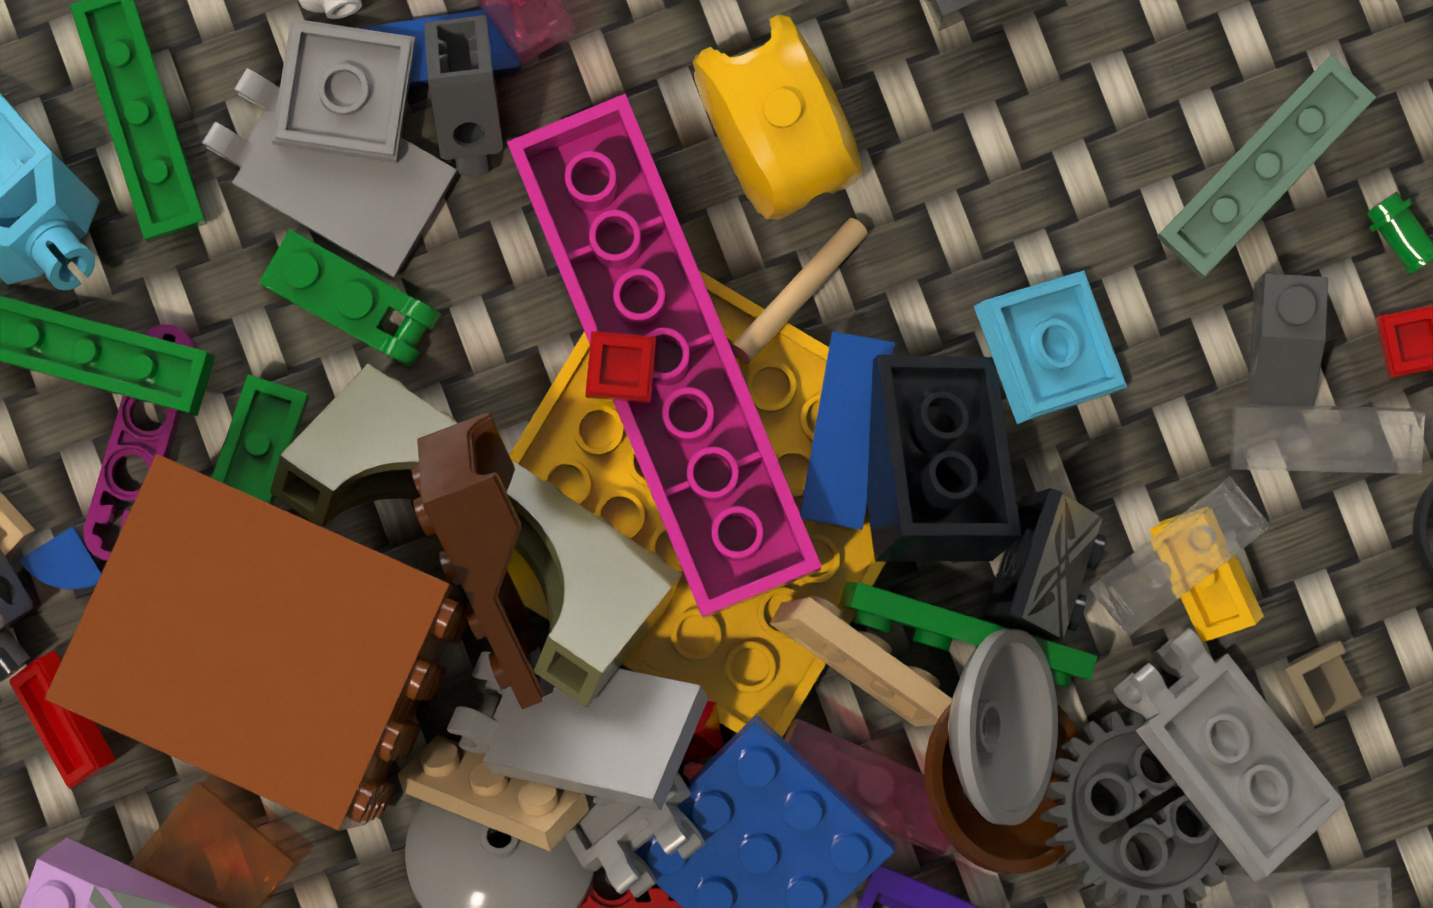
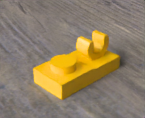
M1212 504L1160 521L1149 529L1202 643L1254 626L1264 617Z

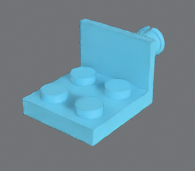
M0 93V278L9 285L40 277L45 272L47 279L55 288L59 290L76 288L82 283L68 268V264L73 262L87 278L92 274L95 267V256L80 240L87 234L100 200L53 153Z

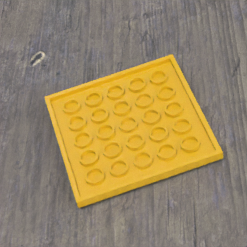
M699 271L731 347L765 309ZM786 323L749 364L740 361L736 356L735 359L800 513L829 347L791 324ZM583 332L510 453V457L541 480L555 485L565 496L595 516L609 521L616 530L647 551L661 556L668 565L682 573L667 609L622 665L634 672L701 685L708 696V701L717 702L719 723L736 733L757 714L776 733L783 737L826 663L776 629L770 622L782 602L816 596L837 606L843 613L841 620L848 625L851 623L856 611L839 606L845 582H859L873 586L886 562H875L868 507L866 505L862 530L803 520L822 566L821 571L703 619L613 400L586 398L585 396L590 344L585 332ZM514 548L507 570L527 608L549 620V610L542 587L528 563Z

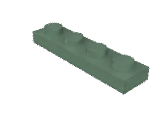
M1330 55L1158 234L1157 238L1202 280L1370 105L1376 96L1339 61Z

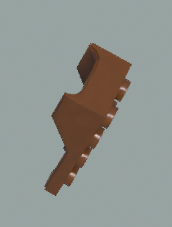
M486 412L417 439L419 465L411 467V472L420 497L414 499L413 503L417 518L426 536L429 537L437 534L444 548L443 551L439 552V558L448 583L455 588L462 586L469 601L464 603V609L474 636L477 639L487 637L494 651L489 653V661L498 685L502 690L511 687L521 709L543 702V697L545 696L543 680L533 672L535 666L532 667L530 652L537 650L539 646L537 630L507 570L521 530V522L507 495L515 466L491 414Z

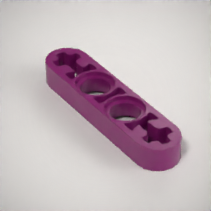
M162 324L155 326L144 334L168 341L169 337L176 338L175 343L196 348L194 340L188 333L174 325ZM122 397L84 524L83 538L86 547L94 556L108 561L111 554L110 551L106 550L107 540L98 536L101 524L112 525L118 507L114 505H105L108 494L110 493L126 502H134L140 489L133 492L124 491L119 487L115 479V470L119 462L126 457L139 456L147 463L148 469H150L156 454L169 459L182 412L166 408V420L161 427L153 431H142L136 426L133 419V409L140 400ZM125 509L121 521V528H123L130 510Z

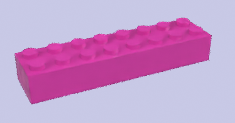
M626 94L508 141V147L589 344L591 342V331L656 337L657 339L651 403L613 400L702 618H708L821 571L822 566Z

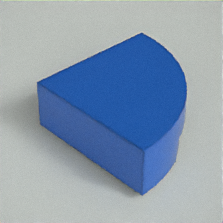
M73 526L19 559L23 567L36 579L50 586L67 590L94 588L103 572L93 554L86 547L79 531Z

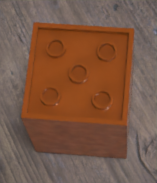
M156 454L45 696V700L335 830L341 831L366 825L369 819L374 820L375 817L380 819L388 805L395 788L394 783L386 780L395 759L406 761L421 730V725L412 722L422 700L433 702L447 672L446 667L438 664L448 641L459 644L469 624L464 609L467 596L465 592L449 583Z

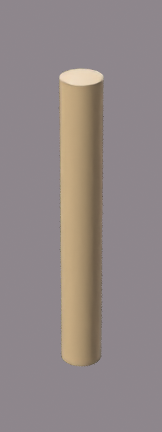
M849 218L731 345L733 354L740 361L749 364L868 235V232L861 222L854 218Z

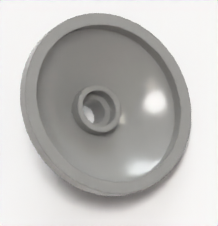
M1002 629L991 633L973 651L956 686L948 720L951 755L963 790L977 811L986 820L997 825L1021 824L1036 811L1050 782L1057 749V697L1049 663L1038 642L1027 632L1016 629Z
M422 801L417 808L406 838L405 863L412 892L421 908H579L590 889L594 871L584 869L565 837L551 852L512 836L511 842L506 847L495 848L488 843V838L493 833L498 832L497 830L425 801Z

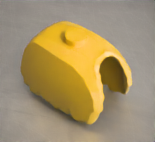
M778 14L769 19L771 39L763 46L736 57H729L725 53L709 47L702 50L693 60L694 78L702 104L710 117L729 163L739 179L743 192L758 213L762 214L766 219L780 220L806 207L818 195L826 192L833 194L855 184L864 173L853 132L817 57L791 18Z

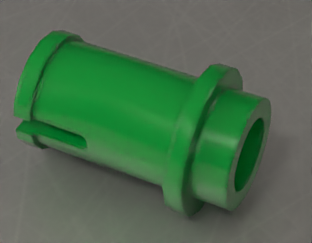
M1395 192L1366 213L1372 221L1368 228L1371 232L1378 229L1405 266L1406 272L1410 275L1433 260V241L1408 208L1413 204L1410 198L1403 201L1398 192Z

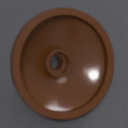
M950 703L940 715L932 730L927 745L924 768L928 802L941 832L963 857L973 864L995 873H1027L1045 868L1054 863L1066 853L1064 845L1046 846L1045 840L1059 831L1057 824L1040 820V814L1055 807L1056 801L1044 796L1036 811L1026 821L1017 825L993 824L986 820L969 801L958 777L950 750L948 732ZM1057 704L1058 738L1055 760L1058 758L1068 759L1061 746L1073 737L1080 740L1082 738L1072 720ZM1052 773L1049 783L1061 782V780Z

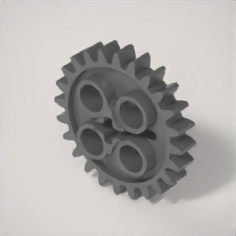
M1132 710L1126 714L1123 722L1116 711L1111 712L1101 718V727L1092 721L1079 729L1082 740L1073 737L1061 746L1068 759L1058 758L1055 760L1052 771L1053 775L1059 778L1061 782L1049 783L1044 795L1056 801V806L1040 814V820L1057 824L1059 832L1045 840L1046 846L1053 847L1064 845L1067 854L1060 859L1056 867L1058 870H1063L1075 865L1080 873L1075 880L1073 888L1077 891L1092 883L1095 884L1097 890L1094 904L1098 906L1109 902L1116 895L1118 908H1136L1138 902L1140 908H1161L1162 904L1164 908H1185L1184 897L1193 904L1207 897L1203 884L1213 887L1225 880L1217 865L1227 866L1236 862L1237 859L1185 793L1153 811L1142 822L1126 829L1107 844L1101 843L1099 840L1101 832L1132 814L1143 803L1159 796L1176 783L1135 731L1146 721L1145 717ZM1142 756L1150 758L1156 764L1159 770V780L1157 783L1148 780L1144 776L1140 767ZM1092 788L1103 791L1110 802L1108 816L1099 813L1093 807L1091 802ZM1177 809L1186 812L1191 817L1194 825L1192 837L1183 834L1176 823ZM1128 841L1137 844L1143 851L1145 856L1143 870L1135 868L1129 862L1126 855Z

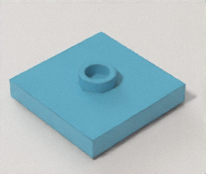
M1085 271L990 298L974 306L1017 424L1086 403L1127 388Z

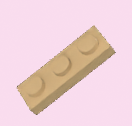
M810 596L780 604L770 622L772 626L915 727L935 725L940 715L952 702L951 697L938 689L940 682L935 676L921 668L906 666L890 655L892 648L886 641L869 632H858L841 620L843 617L842 611L831 602L820 597Z
M436 735L398 773L403 793L550 852L589 811L585 794L493 774L483 762L486 753L478 754L461 749L459 743Z

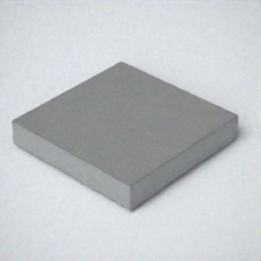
M291 18L271 140L273 145L397 163L415 52V37Z

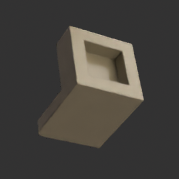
M1341 640L1329 642L1274 670L1303 727H1314L1324 722L1325 717L1363 698L1341 657L1342 654L1347 652Z

